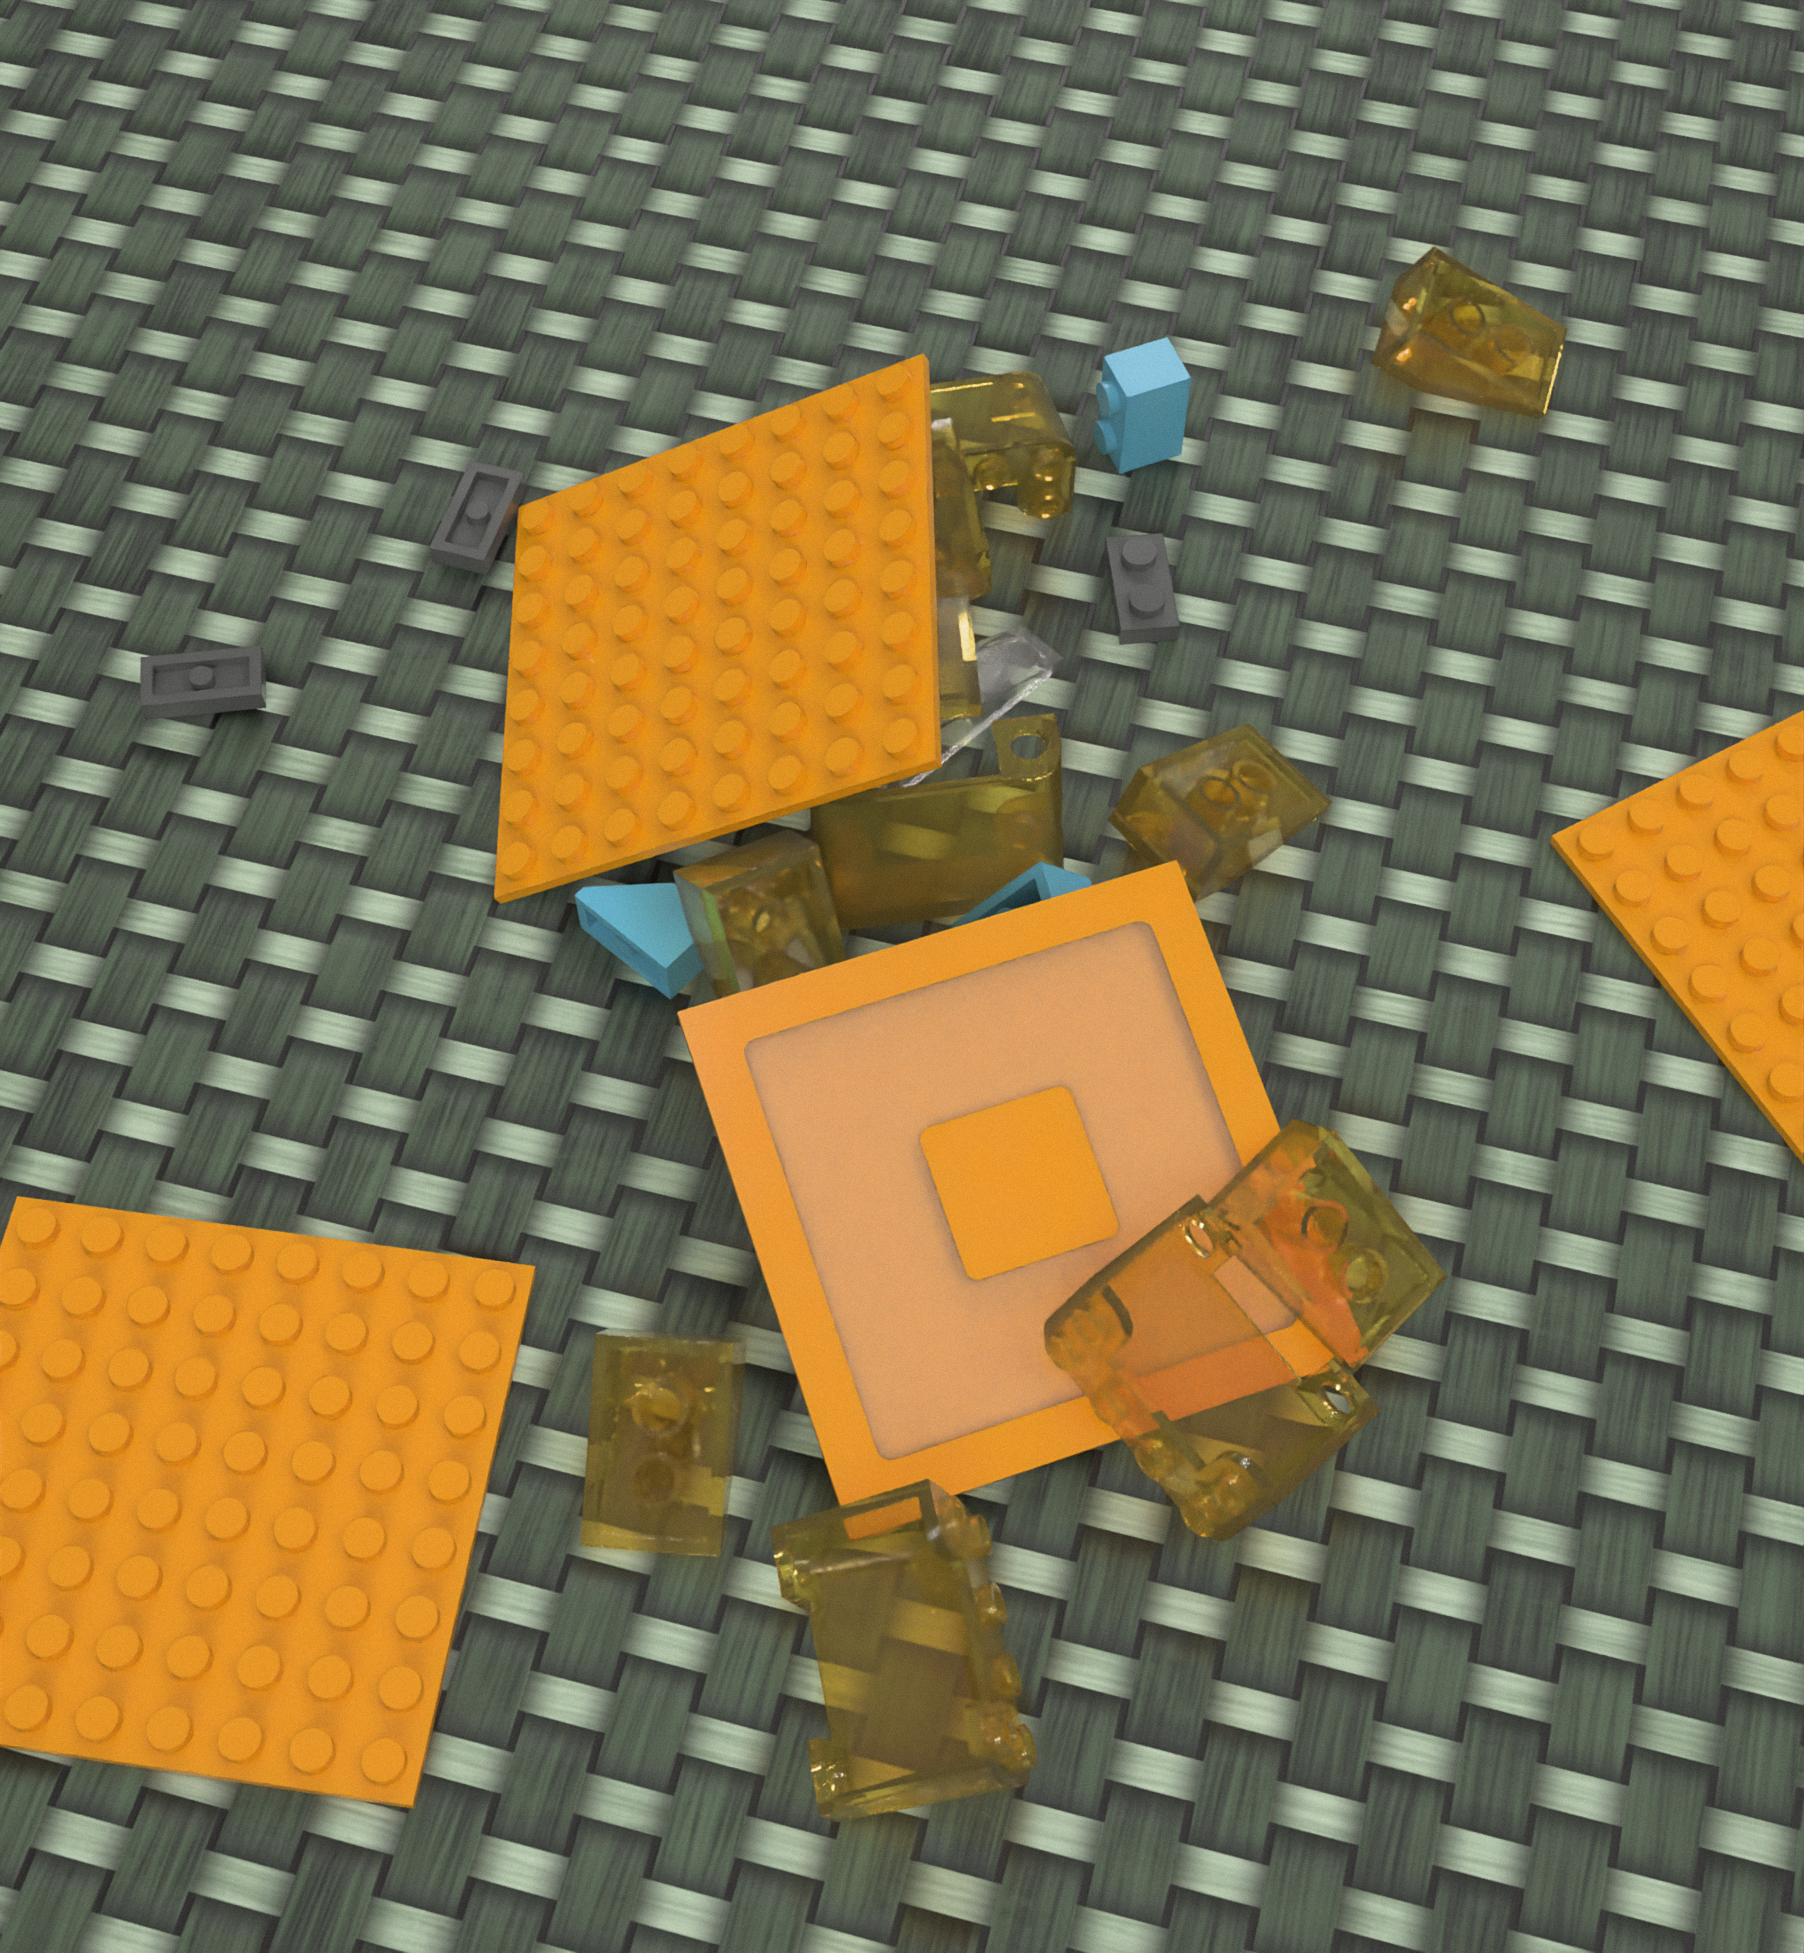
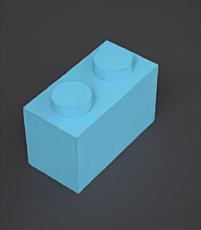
M1168 337L1104 356L1102 381L1096 385L1099 415L1098 421L1093 423V436L1101 454H1109L1119 474L1166 460L1182 453L1191 377Z

